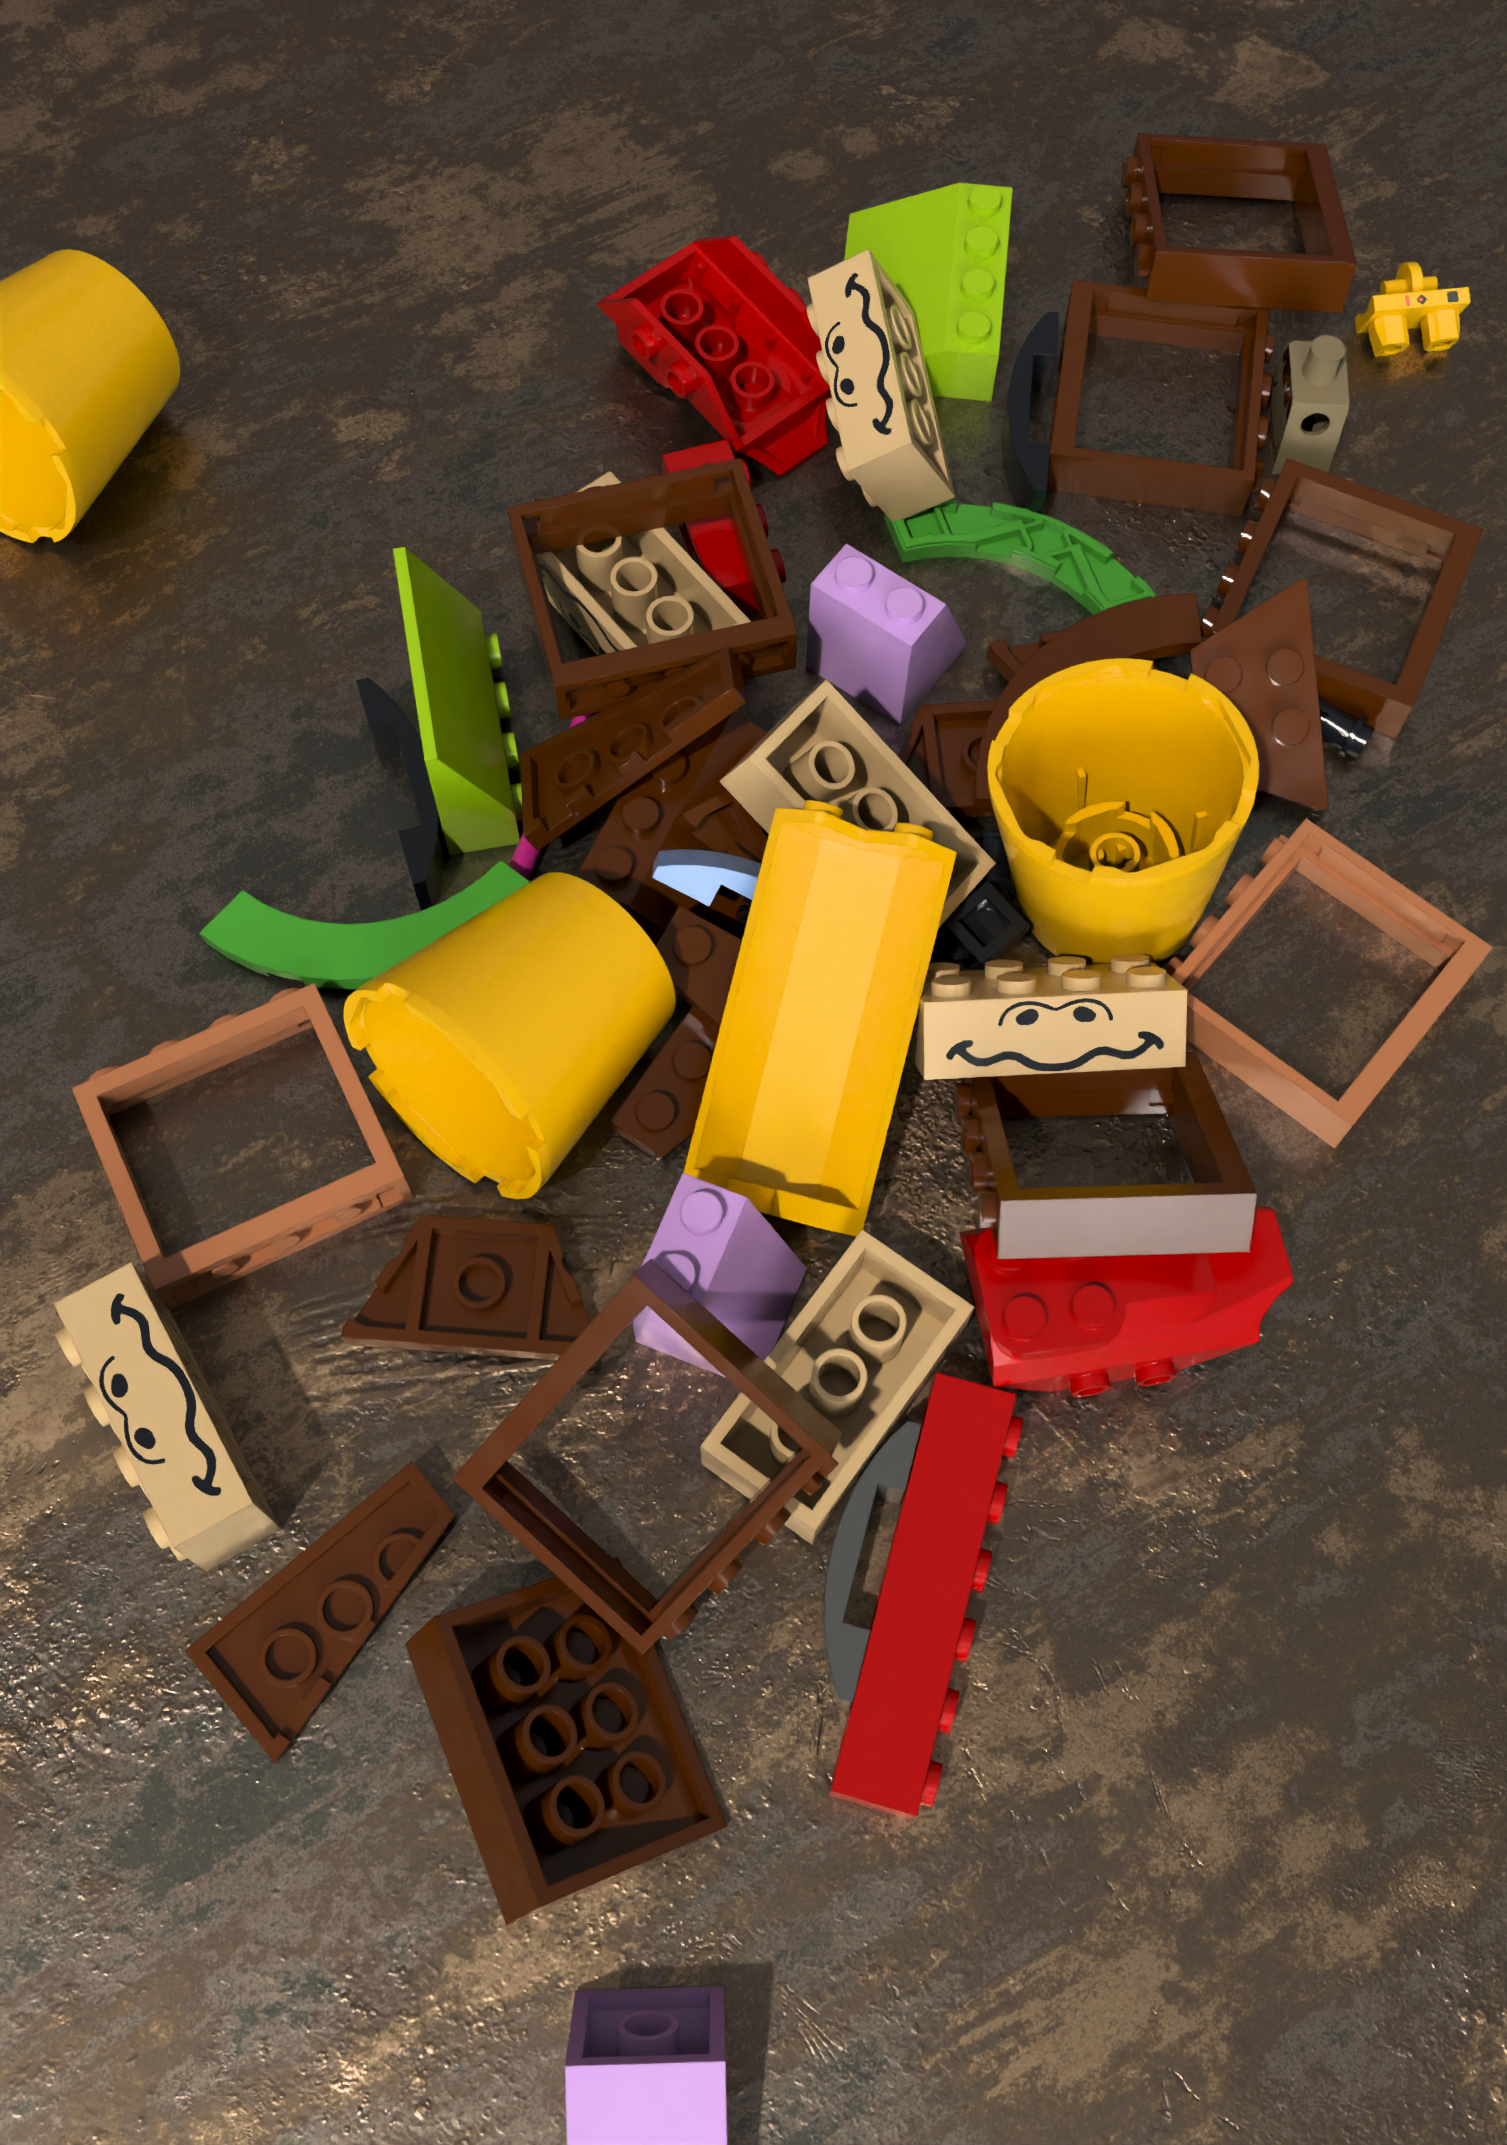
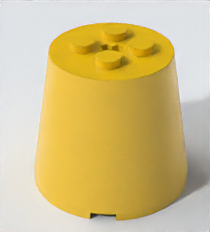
M71 249L55 251L0 281V532L25 542L34 543L40 536L51 537L54 542H57L66 537L77 526L176 391L180 380V362L176 346L166 324L155 307L137 286L120 271L107 262L86 252Z
M1131 658L1102 659L1071 666L1050 675L1028 689L1009 708V718L1000 729L996 740L991 742L987 765L988 789L1022 912L1026 922L1030 925L1031 932L1038 941L1057 957L1071 956L1086 959V965L1111 964V956L1126 954L1149 956V962L1156 964L1179 950L1194 933L1250 815L1259 781L1258 751L1247 722L1224 694L1202 678L1191 673L1187 680L1174 674L1153 669V661Z
M550 872L539 876L361 985L346 999L343 1017L351 1046L360 1051L365 1047L377 1068L368 1078L393 1112L426 1147L471 1182L476 1184L486 1176L499 1183L497 1188L501 1196L510 1199H527L536 1194L547 1183L671 1019L676 1006V996L671 975L662 956L646 932L623 907L602 890L581 878L562 872Z

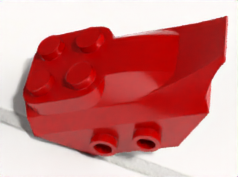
M736 235L698 238L596 303L616 324L618 340L655 381L671 389L679 398H686L725 439H728L729 444L737 452L755 459L778 476L783 477L827 445L826 400L830 398L831 390L829 384L823 378L817 363L816 353L822 350L820 338L816 335L810 324L805 303L797 291L787 288L770 271L766 261L759 253L751 252Z
M1256 1206L1250 1252L997 1259L990 1228L959 1232L993 1387L1043 1392L1070 1389L1072 1397H1088L1110 1390V1382L1135 1378L1138 1386H1152L1171 1381L1177 1377L1176 1371L1258 1343L1260 1323L1277 1297L1293 1284V1274L1275 1211L1271 1207Z

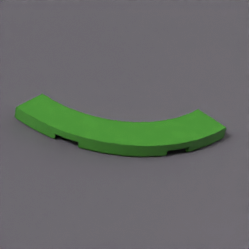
M950 499L908 518L895 520V522H892L886 514L884 516L902 563L936 557H970L1008 564L1031 572L1053 583L1081 603L1092 615L1124 603L1157 596L1141 576L1135 578L1125 567L1113 558L1114 552L1108 547L1058 519L1025 508L999 502H993L992 507L957 504V499Z
M500 860L480 879L439 904L395 919L355 924L326 923L296 917L272 908L242 890L199 934L205 943L228 959L266 976L273 974L282 978L303 981L306 986L315 983L317 988L357 989L370 979L530 883V881Z

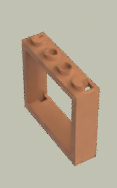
M1306 818L1289 839L1281 834L1278 839L1275 838L1260 859L1266 866L1256 877L1247 872L1240 878L1225 900V903L1231 907L1220 919L1210 914L1189 942L1195 948L1184 962L1177 957L1172 958L1165 970L1167 974L1187 989L1186 1040L1335 1149L1493 947ZM1295 870L1441 971L1338 1101L1191 995L1194 989Z
M315 983L303 988L295 987L282 990L262 1006L243 1014L232 1013L215 1020L209 1029L183 1040L172 1039L155 1046L149 1052V1055L123 1066L115 1065L102 1068L92 1074L88 1081L71 1088L153 1290L170 1309L413 1199L404 1174ZM314 1027L376 1163L167 1257L109 1116Z

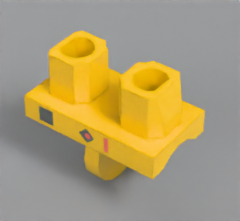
M1415 261L1403 262L1397 270L1395 280L1382 281L1380 284V295H1373L1369 300L1367 311L1363 314H1357L1354 318L1356 334L1369 333L1375 357L1392 356L1403 352L1410 345L1408 329L1421 328L1423 348L1427 352L1448 350L1459 340V315L1471 303L1469 287L1437 290L1438 279L1436 276L1423 277L1419 263Z

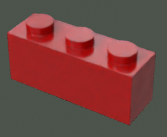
M728 439L663 454V474L699 467L708 462L709 464L733 460L735 457ZM742 459L741 461L746 473L750 489L752 491L749 471L745 461ZM759 503L756 504L766 538H768L769 530L766 515L762 505ZM728 514L676 524L688 555L746 616L758 614L759 610ZM777 548L772 549L771 553L782 584L786 582L784 562L780 551Z

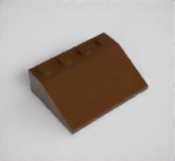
M737 711L731 713L622 791L576 877L602 890L623 907L646 932L655 946L679 906L739 939L743 938L746 922L736 919L738 907L742 905L746 908L749 905L742 901L743 895L721 885L710 906H707L652 878L653 862L659 851L677 849L705 850L679 830L673 820L682 813L725 792L727 789L719 781L767 734L766 731Z
M619 1557L613 1558L618 1564L622 1566ZM558 1577L434 1616L405 1643L506 1926L572 1899L727 1827L654 1644L642 1656Z

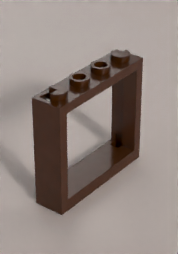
M1137 133L1133 157L1127 156L1126 163L1122 165L1121 187L1128 189L1125 215L1132 218L1130 247L1137 248L1134 276L1135 278H1142L1146 302L1342 313L1357 262L1326 144ZM1158 193L1294 201L1306 254L1167 246Z
M1073 279L1064 322L1048 444L1050 445L1047 490L1242 517L1249 495H1259L1261 477L1265 469V461L1256 460L1257 450L1262 451L1269 424V416L1260 415L1261 406L1265 407L1267 405L1272 385V372H1264V364L1270 363L1276 335L1267 334L1269 309L1146 302L1143 288ZM1088 334L1239 354L1229 468L1074 447Z
M741 458L709 464L708 462L695 468L662 475L651 474L638 480L604 487L594 486L581 492L547 499H535L533 502L507 507L512 544L560 721L601 712L726 647L730 648L740 662L743 680L796 668L798 633ZM728 514L762 620L565 662L536 554Z
M1287 458L1278 480L1267 477L1254 506V510L1262 512V516L1259 522L1248 518L1235 549V552L1244 556L1240 565L1229 561L1216 591V595L1225 599L1220 609L1209 605L1200 626L1201 636L1208 639L1236 620L1285 508L1440 564L1393 683L1315 655L1318 697L1359 719L1363 714L1368 716L1366 723L1375 727V732L1396 739L1415 705L1483 529Z
M1186 1052V1067L965 1078V1083L954 1084V1097L956 1101L955 1120L961 1121L963 1156H970L969 1180L971 1192L978 1193L979 1228H990L997 1259L1250 1252L1257 1191L1196 1052ZM1167 1113L1194 1183L1019 1188L1001 1118Z
M650 1259L627 1281L452 1479L643 1656L662 1635L669 1641H672L677 1634L680 1635L688 1627L698 1613V1610L692 1603L706 1588H709L715 1595H718L732 1581L745 1563L738 1554L753 1538L764 1546L774 1537L791 1516V1512L785 1505L801 1488L811 1496L822 1486L824 1479L839 1464L832 1455L842 1436V1432L655 1261ZM646 1306L651 1308L800 1445L797 1451L657 1599L508 1462L511 1456Z

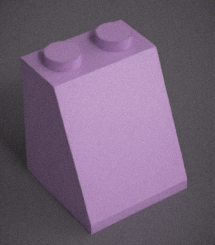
M846 543L811 583L806 667L901 726L966 648L967 640L947 604Z
M685 1173L682 1174L642 1264L643 1266L650 1259L655 1261L763 1361L778 1343L807 1272V1267L747 1197ZM648 1306L632 1322L635 1342L725 1377Z
M724 1986L575 1990L565 2063L567 2145H727Z

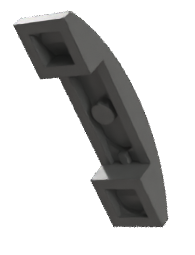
M907 1421L889 1438L863 1472L840 1520L829 1558L822 1600L821 1635L823 1659L834 1704L848 1710L853 1703L870 1630L843 1623L874 1498L900 1505L905 1493L921 1429V1424Z

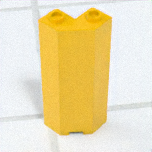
M806 800L803 809L775 808L683 1173L747 1197L760 1213L857 1237L864 1228L957 852L933 842L934 832L930 829L909 823H896L894 832L865 830L842 820L843 809L825 802Z

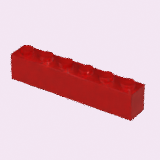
M937 1372L935 1374L924 1411L905 1493L870 1626L867 1647L853 1703L849 1709L828 1796L909 1820L917 1817L920 1804L932 1807L934 1804L943 1763L931 1760L937 1731L950 1733L957 1709L959 1690L948 1688L954 1659L966 1663L974 1636L976 1620L964 1617L970 1590L983 1592L991 1563L992 1551L980 1547L986 1522L998 1525L1006 1499L1008 1484L996 1481L1002 1456L1014 1458L1022 1430L1023 1418L1012 1416L1017 1394Z

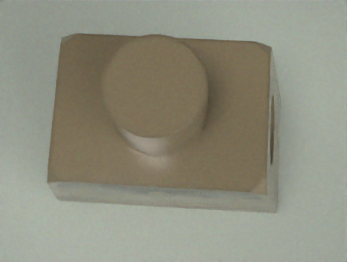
M1321 335L1313 341L1294 340L1287 343L1272 376V385L1267 402L1272 474L1281 473L1287 458L1329 472L1350 403L1346 347L1335 336ZM1307 416L1308 419L1305 425H1312L1311 432L1305 431L1301 427L1302 421Z

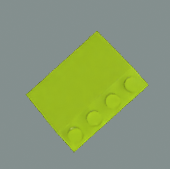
M956 183L850 213L844 261L870 249L914 310L932 395L935 397L988 402L992 400L1000 350L1013 187Z
M406 547L393 548L424 760L448 853L453 855L518 844L520 837L517 821L523 820L521 783H510L508 769L519 768L520 766L514 732L502 733L500 719L511 717L505 682L494 683L492 669L503 668L497 632L485 634L481 610Z

